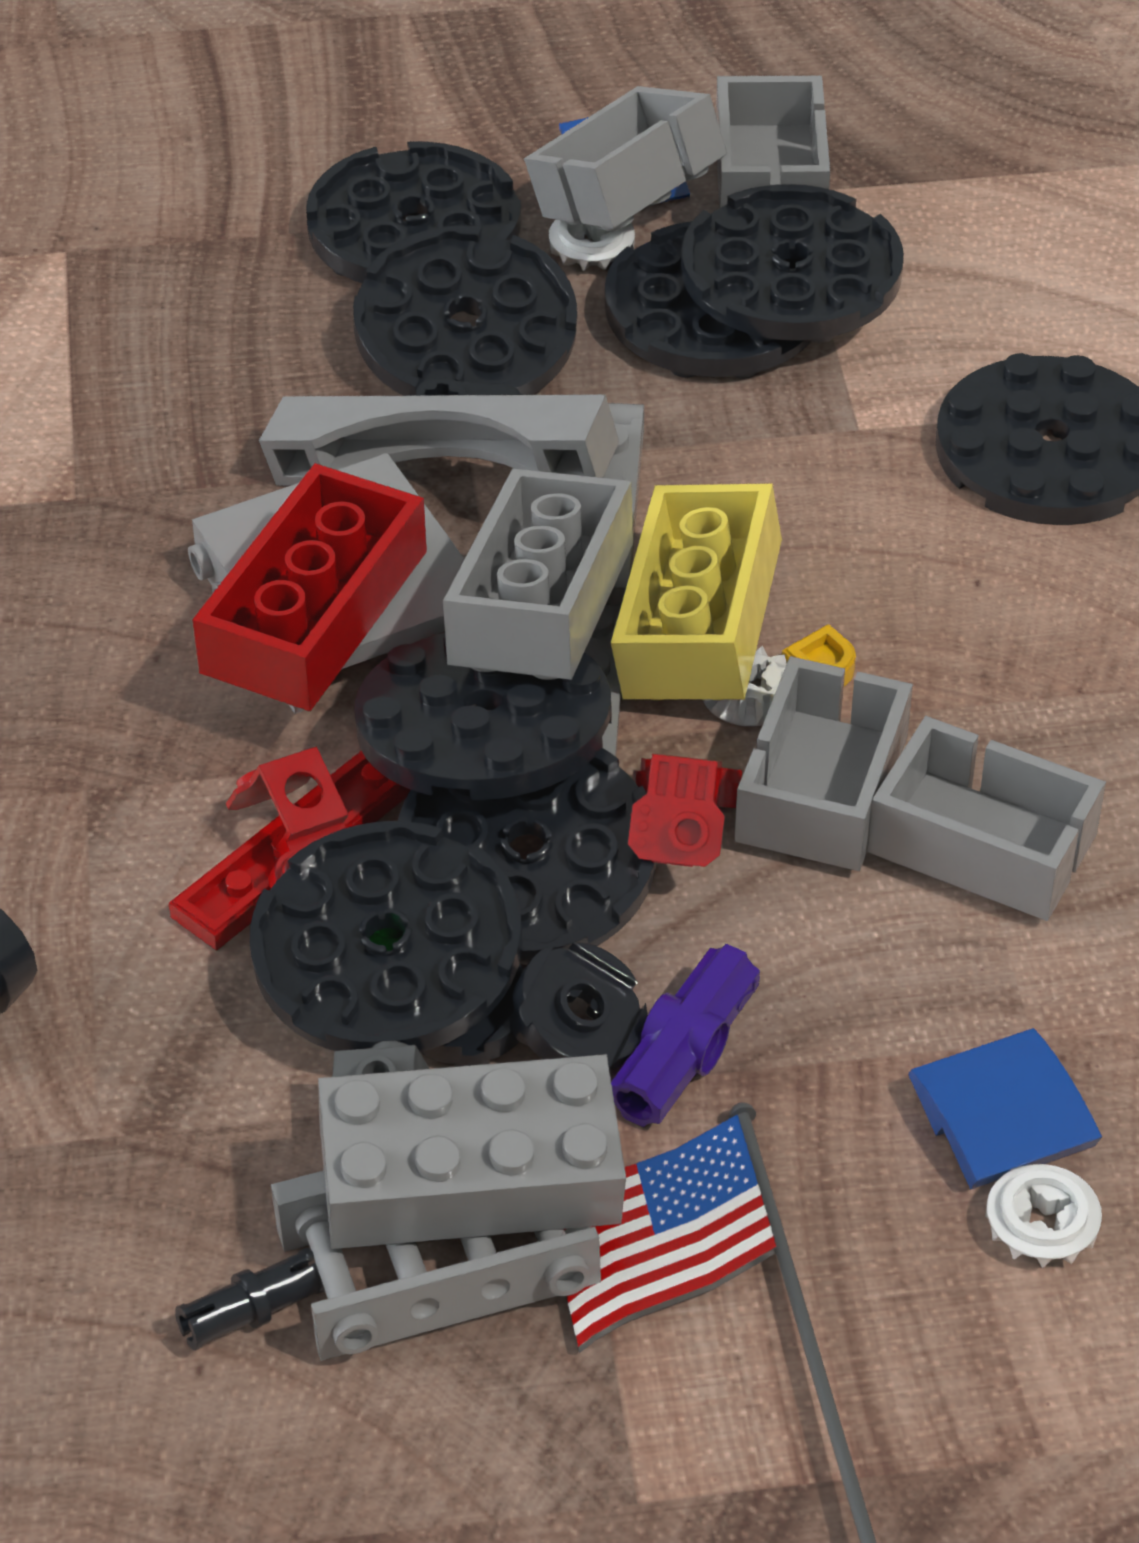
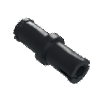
M304 1248L297 1254L256 1273H253L250 1269H244L232 1275L231 1284L192 1302L176 1306L175 1316L182 1336L184 1337L192 1332V1336L187 1338L188 1346L192 1350H198L204 1344L248 1324L252 1328H259L270 1323L272 1313L313 1294L324 1292L325 1289L316 1262L310 1266L308 1263L314 1260L313 1251L309 1248Z

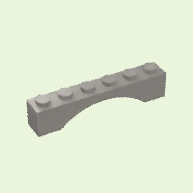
M606 395L286 396L280 401L259 442L276 486H291L299 483L314 463L338 470L384 453H388L394 463L429 457H467L505 464L514 469L603 478L617 448L619 438Z

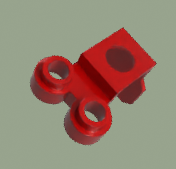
M317 746L259 765L257 769L248 772L236 781L238 788L233 791L226 802L228 810L237 811L270 799L273 800L285 826L286 833L277 845L281 857L270 872V889L289 869L288 860L312 842L346 828L344 821L349 815ZM310 778H313L321 789L320 802L311 808H301L294 805L287 798L286 794L297 790L307 784Z
M652 754L651 759L641 758L640 770H633L632 779L638 787L643 786L647 794L632 806L628 839L630 848L639 859L688 867H706L719 857L721 852L725 815L718 806L736 808L737 788L741 781L743 770L722 767V761L673 755Z

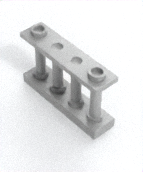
M324 1171L271 1184L277 1232L283 1250L286 1252L310 1246L328 1298L311 1303L316 1347L321 1361L344 1354H358L373 1346L551 1297L572 1295L581 1291L584 1287L601 1282L599 1235L594 1226L566 1234L564 1229L534 1231L538 1242L499 1253L496 1252L490 1235L460 1238L468 1261L429 1272L426 1271L416 1242L386 1244L398 1280L356 1291L342 1249H331Z

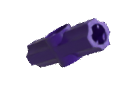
M726 943L718 949L709 948L676 995L665 993L655 1002L645 1021L641 1042L611 1082L614 1104L620 1110L624 1119L641 1127H645L650 1123L660 1124L695 1074L698 1073L706 1076L715 1067L725 1048L730 1025L759 986L760 970L751 963L746 952Z

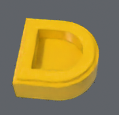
M829 624L782 650L781 655H785L787 662L789 657L792 656L845 668L844 686L854 676L855 649L846 638Z

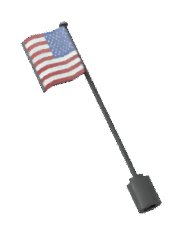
M738 1103L731 1108L729 1119L676 1149L624 1167L626 1185L621 1224L595 1226L600 1243L601 1282L584 1287L581 1291L566 1296L578 1352H582L594 1341L627 1322L714 1290L776 1254L860 1543H877L752 1125V1121L756 1117V1111L748 1103ZM594 1226L567 1228L564 1230L566 1234H569Z

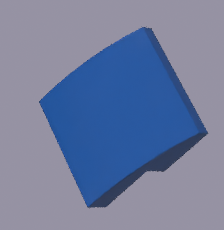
M1035 1028L911 1069L908 1073L935 1135L938 1136L945 1133L970 1190L995 1182L1015 1168L1032 1164H1046L1095 1147L1102 1138L1087 1105L1071 1077Z

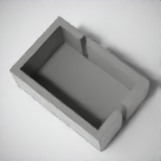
M717 76L716 117L727 151L726 155L717 160L719 208L727 205L728 195L760 186L796 184L829 189L830 162L822 76Z
M637 86L525 157L524 161L543 217L567 221L570 225L588 224L601 226L604 230L612 231L629 225L634 220L633 216L647 206L667 200L672 195L671 190L683 182L706 174L709 171L708 166L726 155L727 151L710 94Z
M790 656L758 735L757 748H753L737 788L735 842L860 872L868 847L872 799L901 755L908 737L913 684L857 671L854 679L851 722L848 724L841 722L845 668Z
M925 715L872 799L867 852L1048 921L1070 883L1072 872L1075 873L1097 835L1106 782L990 740L985 750L979 792L972 789L979 735Z

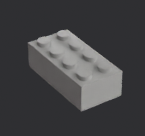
M512 468L443 599L447 665L469 667L479 672L502 671L528 674L545 680L557 678L572 680L633 545L631 481Z
M607 1054L318 1078L319 1122L331 1249L621 1224L626 1174Z

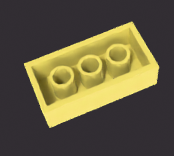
M773 483L655 485L611 640V648L623 699L745 700L782 542Z

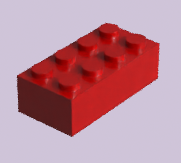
M314 463L192 619L199 673L311 712L427 553L424 498Z

